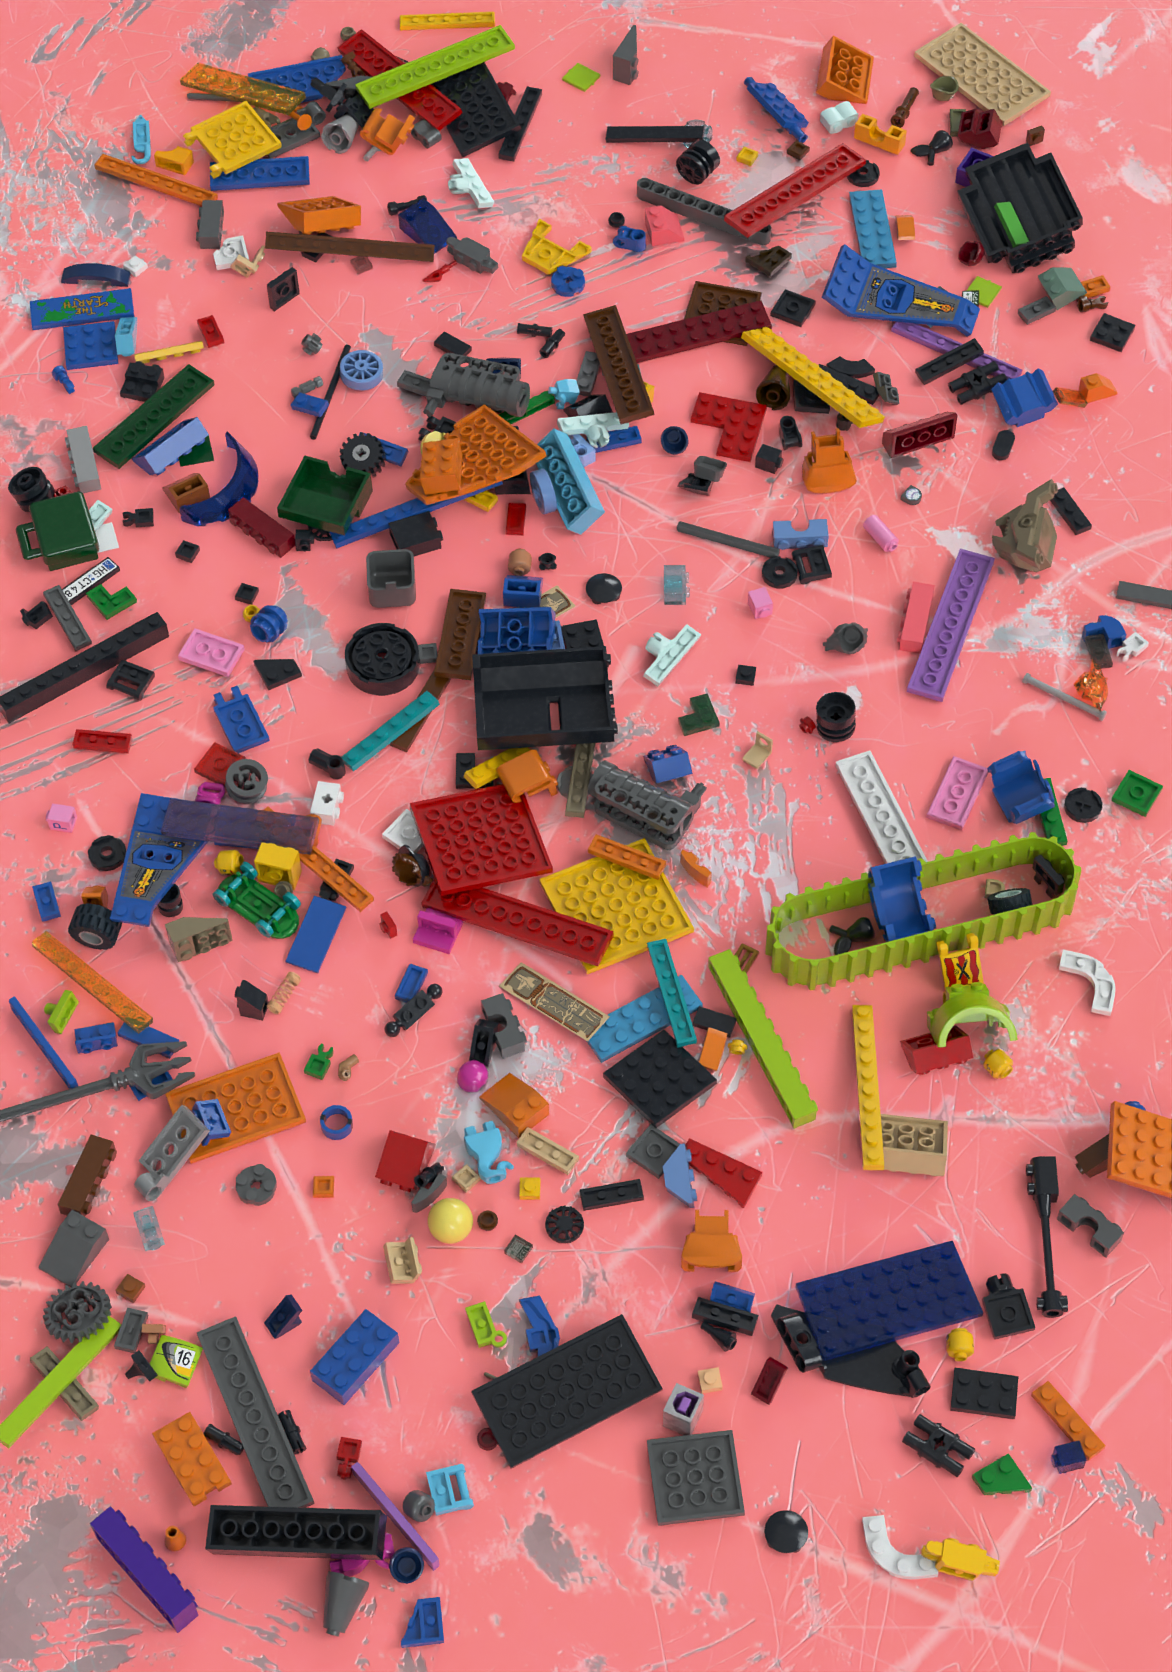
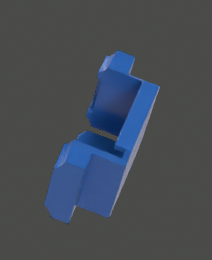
M1026 750L1017 751L993 762L987 768L988 772L992 774V781L995 787L992 789V792L1007 821L1014 824L1021 823L1055 807V800L1047 779H1043L1036 759L1033 760L1034 770L1031 759L1027 757Z

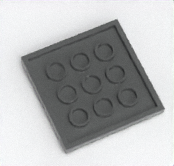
M732 1430L647 1440L658 1526L745 1516Z

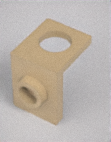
M757 731L755 744L743 756L742 761L758 769L771 755L773 740ZM760 738L764 739L768 745L764 744Z

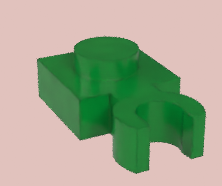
M321 1043L318 1047V1055H311L304 1068V1074L323 1080L331 1065L329 1058L334 1054L333 1047H330L328 1052H323L324 1044Z

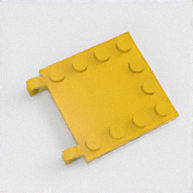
M247 101L190 127L191 132L183 135L186 139L184 143L187 147L191 146L195 140H198L217 163L209 167L212 171L210 175L213 179L219 177L222 172L228 174L282 147L280 140Z

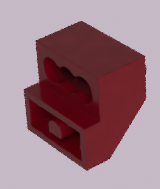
M977 108L962 112L958 137L961 142L981 149L994 147L999 144L1002 121L995 109L979 113Z

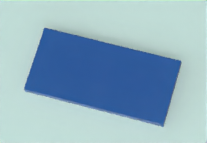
M314 896L285 962L319 973L347 907Z

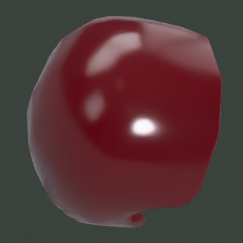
M966 241L958 253L959 261L967 266L979 264L984 256V247L977 241Z

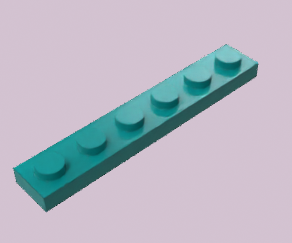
M428 691L424 692L342 756L344 764L353 772L438 707L440 705L438 699Z
M662 939L648 942V952L677 1048L696 1044L697 1038L667 940Z

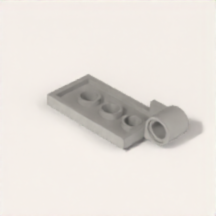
M181 1105L138 1160L149 1172L141 1174L136 1179L134 1187L147 1201H153L162 1194L210 1132L186 1106ZM186 1129V1135L181 1139V1132ZM171 1145H173L174 1150L172 1154L169 1155L168 1149ZM161 1161V1168L156 1170V1164Z

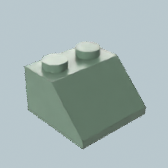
M1052 267L1038 275L1044 291L1056 306V310L1061 309L1078 299L1079 296L1087 293L1072 268Z

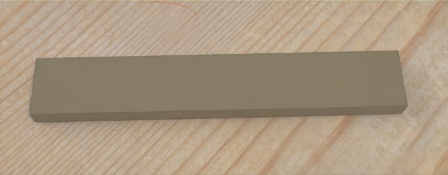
M596 743L576 744L565 816L584 818Z

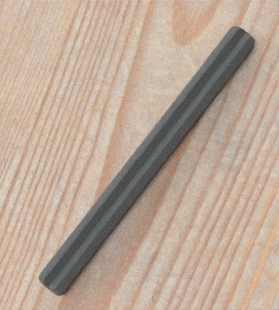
M679 521L677 525L678 532L770 558L780 554V549L682 521Z

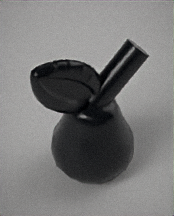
M939 130L934 134L929 146L917 145L910 151L912 154L920 157L928 155L927 164L932 166L934 165L935 154L949 150L953 145V140L948 132Z
M867 917L857 919L847 930L831 925L829 932L841 936L834 946L835 955L848 952L852 942H870L876 935L872 923Z

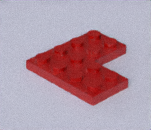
M699 392L691 416V423L723 429L716 456L751 462L767 411V405Z

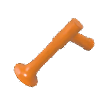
M283 103L279 104L278 109L295 119L300 130H307L311 126L312 118L310 115L303 114L300 116L295 113L297 110L302 109L301 105L286 106Z

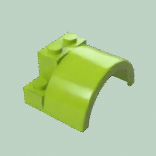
M974 982L966 986L953 984L951 987H946V1002L940 1008L927 1011V1027L937 1047H946L948 1033L954 1024L987 1021L989 1027L993 1026V1022H998V1027L1007 1028L1010 1041L1018 1040L1015 1026L1010 1019L1009 1009L1006 1005L999 1003L996 999L989 996L986 984L981 982Z

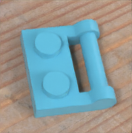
M464 1464L426 1472L431 1497L435 1502L436 1516L458 1510H468L474 1507L464 1475L466 1472ZM452 1475L456 1476L461 1500L456 1502L449 1477Z

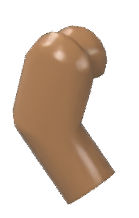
M355 1054L339 1064L338 1076L343 1081L350 1079L351 1068L359 1063V1059Z

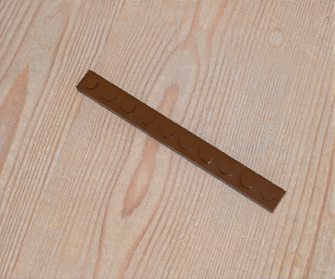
M266 231L265 249L434 262L435 245L268 231Z

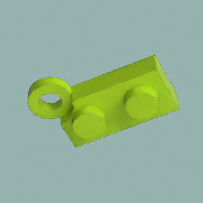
M485 1301L465 1308L479 1348L490 1344L500 1348L507 1343V1335L503 1331L495 1330ZM501 1336L503 1339L501 1342H496L495 1337Z

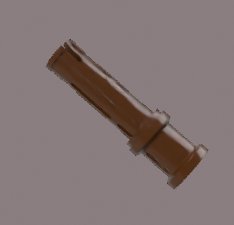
M911 87L901 106L896 108V114L891 117L892 125L899 128L904 126L905 119L910 115L909 110L919 94L917 88Z

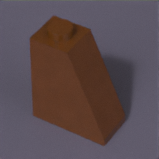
M1109 1134L1075 1156L1078 1162L1075 1165L1082 1175L1085 1173L1091 1178L1107 1170Z

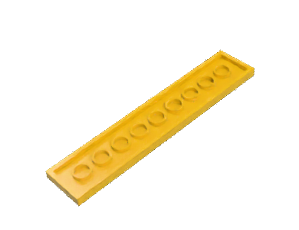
M763 327L762 329L743 332L741 338L857 427L862 428L883 423L885 416L879 413L878 409L871 407L866 400L858 397L854 391L846 388L842 382L834 379L830 373L822 370L818 364L810 361L806 355L798 352L794 346L789 345L782 337L773 333L770 328Z

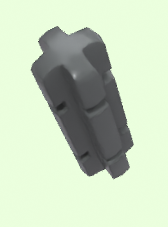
M320 376L315 377L313 381L309 380L300 384L299 387L292 388L291 394L294 398H296L299 392L306 394L314 390L315 387L323 386V380Z

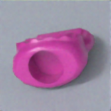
M204 782L198 787L195 802L213 804L217 808L225 794V787L218 783ZM203 789L214 790V791H220V792H218V793H217V792H210V791H206V790H203Z

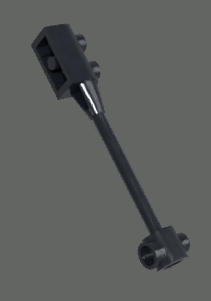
M1038 1156L1032 1158L1030 1164H1026V1176H1031L1032 1182L1027 1183L1028 1195H1033V1200L1041 1219L1047 1289L1041 1293V1297H1037L1036 1307L1037 1310H1042L1044 1317L1056 1318L1062 1316L1063 1312H1068L1067 1295H1062L1060 1291L1055 1290L1049 1223L1051 1203H1057L1059 1196L1056 1156Z

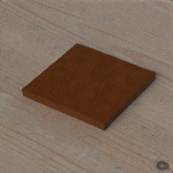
M695 281L684 319L760 301L762 292ZM741 337L724 341L742 346L748 345Z

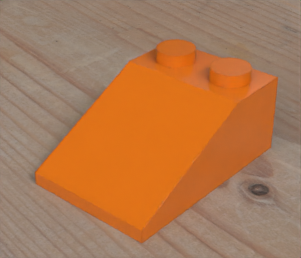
M508 1073L479 1096V1099L518 1138L521 1137L527 1127L532 1129L549 1115V1103L535 1089L511 1073Z

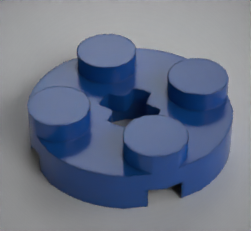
M558 267L551 278L552 288L555 289L558 295L564 297L574 296V293L577 292L581 293L585 288L583 271L573 267Z

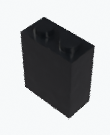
M429 511L388 523L389 534L396 550L408 549L415 557L442 548V532L437 530L436 518L432 517Z

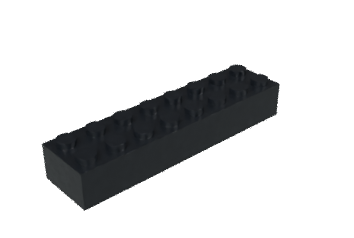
M211 1505L205 1549L213 1555L383 1561L387 1515L381 1510Z

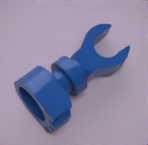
M62 365L55 367L52 370V376L55 381L59 380L68 394L75 392V386L69 380L65 368Z

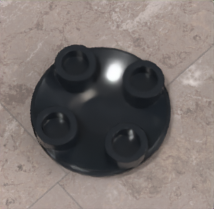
M607 573L594 575L586 584V593L594 604L616 601L620 598L622 592L620 580L614 575Z
M783 1510L774 1513L765 1524L764 1533L767 1544L770 1548L781 1553L799 1552L808 1538V1526L805 1520L793 1511Z

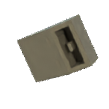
M182 917L165 924L170 946L178 962L187 961L193 956L207 953L213 948L224 946L233 941L227 918Z

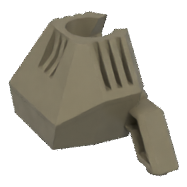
M1053 479L1048 480L1029 492L1026 496L1025 504L1017 506L995 521L996 526L1000 527L1003 537L992 535L993 546L1000 558L1017 567L1036 573L1052 566L1057 540L1053 521L1047 508L1043 507L1058 492L1057 484L1054 483Z

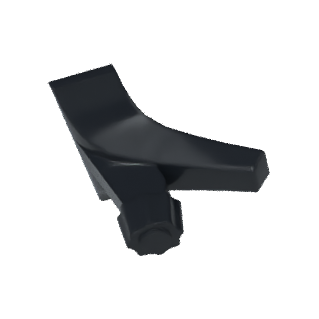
M140 1350L131 1355L134 1363L125 1373L128 1379L141 1375L145 1376L150 1382L158 1376Z

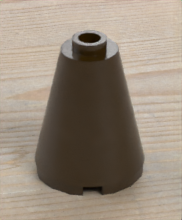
M775 365L758 385L756 399L759 404L767 405L772 410H780L786 407L790 400V385L788 373Z

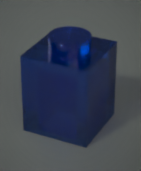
M1080 1440L1055 1446L1051 1455L1052 1465L1054 1468L1057 1467L1059 1474L1083 1469L1087 1461Z

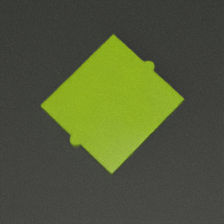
M577 63L572 69L568 70V73L562 80L585 92L591 85H594L601 77V74Z
M977 276L966 291L979 290V304L988 308L1001 291L1002 286Z

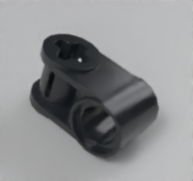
M783 416L779 424V435L783 449L788 450V448L795 446L802 447V437L795 419L792 416Z

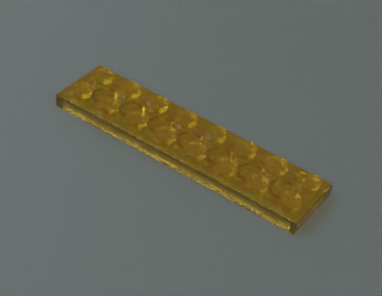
M201 63L195 64L180 79L182 86L239 102L247 101L250 105L284 115H289L306 98L305 92Z

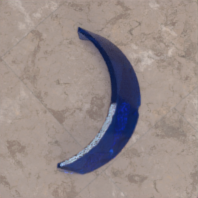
M228 431L225 433L227 447L235 449L237 452L235 473L230 482L216 495L199 503L181 506L179 508L181 520L185 523L199 527L217 521L224 522L230 518L228 509L243 497L251 502V498L256 494L259 483L257 464L250 452Z

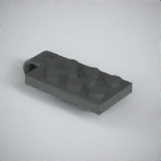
M310 102L304 108L297 110V114L300 116L303 114L311 116L312 123L307 130H300L297 126V121L293 118L271 127L270 130L280 140L282 147L267 154L269 158L277 157L321 137L319 130L315 126L325 120L326 113L317 102Z

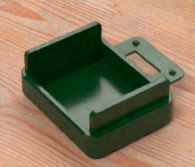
M80 491L31 503L29 511L32 522L18 525L15 529L23 558L30 560L43 557V561L48 565L50 571L99 558V543L85 496ZM35 531L39 548H31L28 532Z

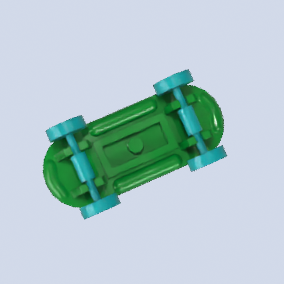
M243 862L240 865V870L243 874L238 871L236 874L225 878L218 886V889L212 893L214 899L221 906L231 908L256 926L257 930L267 938L284 939L293 935L298 929L299 916L296 910L301 906L299 899L291 892H286L283 895V899H281L254 880L258 876V872L248 862Z

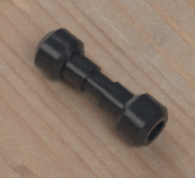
M425 195L418 196L417 199L405 203L393 201L387 204L388 213L391 216L397 215L399 211L409 208L426 209L428 207Z

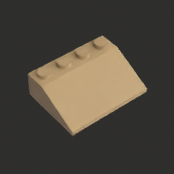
M881 1114L884 1170L931 1176L945 1175L948 1121Z

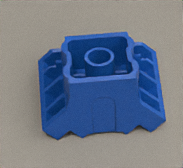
M1039 368L1032 374L1026 372L1014 379L1008 378L1003 384L998 382L991 389L1005 422L1010 425H1016V427L1044 418L1045 413L1052 411L1058 405L1044 371Z

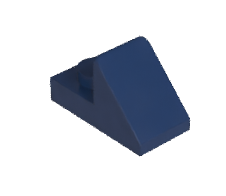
M292 1294L286 1295L264 1324L274 1339H277L302 1323L299 1315L303 1310Z

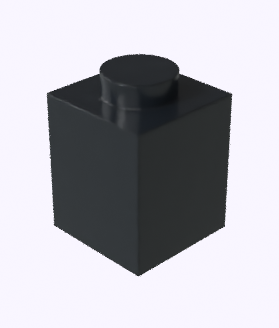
M762 444L755 458V468L775 474L777 469L782 467L784 461L782 450Z

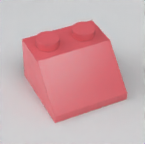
M663 206L645 208V225L652 246L685 241L677 214Z

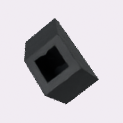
M242 980L240 987L237 986L235 990V998H237V1008H239L240 1016L263 1021L268 1009L267 1004L269 1003L267 994L248 981Z

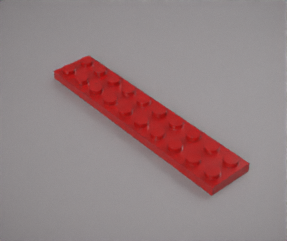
M362 29L337 47L339 53L343 56L353 51L356 56L352 61L369 77L377 76L405 64ZM431 84L396 98L418 117L425 119L433 128L439 131L462 114L460 107Z
M842 143L724 215V221L748 238L866 165V159Z
M435 878L421 902L423 908L439 911L464 922L597 967L614 937V931L483 887L441 896Z

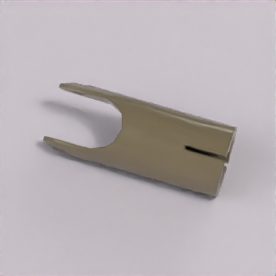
M259 107L253 108L270 129L272 124H280V119L277 116Z

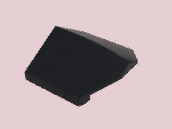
M689 473L688 477L679 482L677 487L709 496L713 481L694 476V473Z

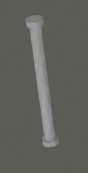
M1026 673L1022 683H1029L1098 717L1100 721H1103L1107 715V711H1101L1031 677L1029 673Z

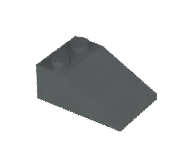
M636 25L631 27L613 54V80L627 85H631L639 74L637 70L639 59L637 58Z
M71 1210L59 1226L38 1268L72 1287L73 1282L77 1284L109 1241L106 1229L78 1212Z

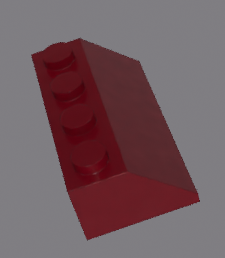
M947 411L883 432L882 445L889 457L894 458L955 438L958 415L956 412Z

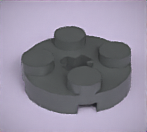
M263 1164L247 1167L236 1177L237 1195L246 1204L250 1203L254 1204V1206L264 1205L275 1195L277 1188L276 1177ZM254 1182L262 1183L259 1184V1189H257L256 1187L251 1188V1185H253Z

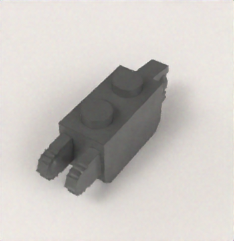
M455 237L447 238V251L454 256V260L457 263L463 264L479 274L483 271L493 274L499 268L498 263L490 257L489 248L468 237L461 240Z

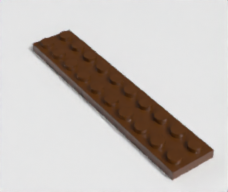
M616 305L583 314L620 424L655 415Z

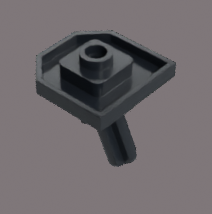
M318 78L311 80L310 85L331 101L325 109L327 112H330L333 106L340 105L345 99L343 91L347 85L344 82L339 90L336 91Z

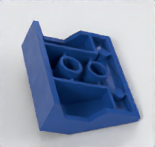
M552 607L479 609L481 635L478 640L477 654L552 650L556 616Z

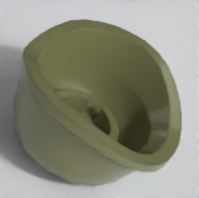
M942 76L931 83L930 88L936 100L949 101L958 91L959 85L954 77Z

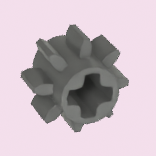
M315 333L312 336L307 334L301 342V345L304 346L302 348L303 351L309 355L312 352L317 354L322 348L323 344L320 342L322 339Z

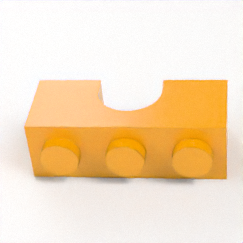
M862 113L855 123L854 138L898 155L905 146L907 130L891 125L889 130L884 132L878 128L876 118Z

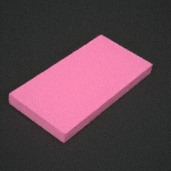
M953 756L926 818L962 831L988 775V769Z

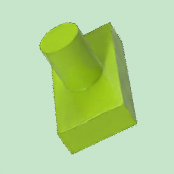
M65 990L57 1004L47 1003L45 1005V1014L51 1015L47 1023L54 1033L62 1034L79 1003L72 991Z

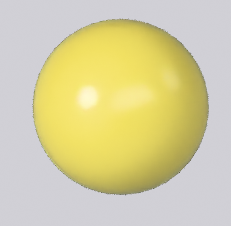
M445 1198L433 1205L428 1214V1227L431 1234L443 1243L454 1244L464 1240L469 1235L473 1226V1215L470 1208L463 1201L456 1198Z

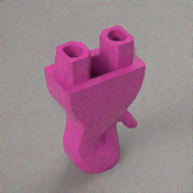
M385 1532L383 1561L375 1560V1562L380 1567L389 1569V1564L384 1559L391 1558L394 1554V1546L391 1534ZM339 1559L330 1561L331 1572L351 1577L360 1573L370 1560Z

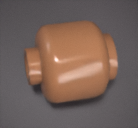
M521 548L512 551L509 554L508 570L517 576L528 574L531 569V554Z

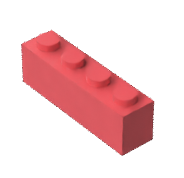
M913 581L912 589L908 588L906 599H909V603L905 602L903 610L906 617H902L900 628H903V631H899L897 642L900 643L899 650L921 653L935 585Z

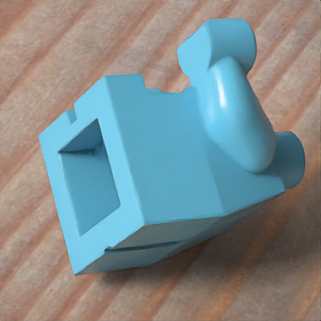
M574 379L556 381L554 387L548 388V393L554 394L555 399L559 400L556 403L557 409H564L566 402L574 404L580 393L577 381Z

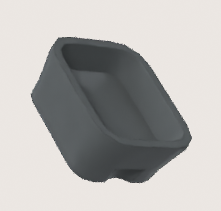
M699 456L694 461V476L719 482L720 478L723 477L727 463L707 456Z

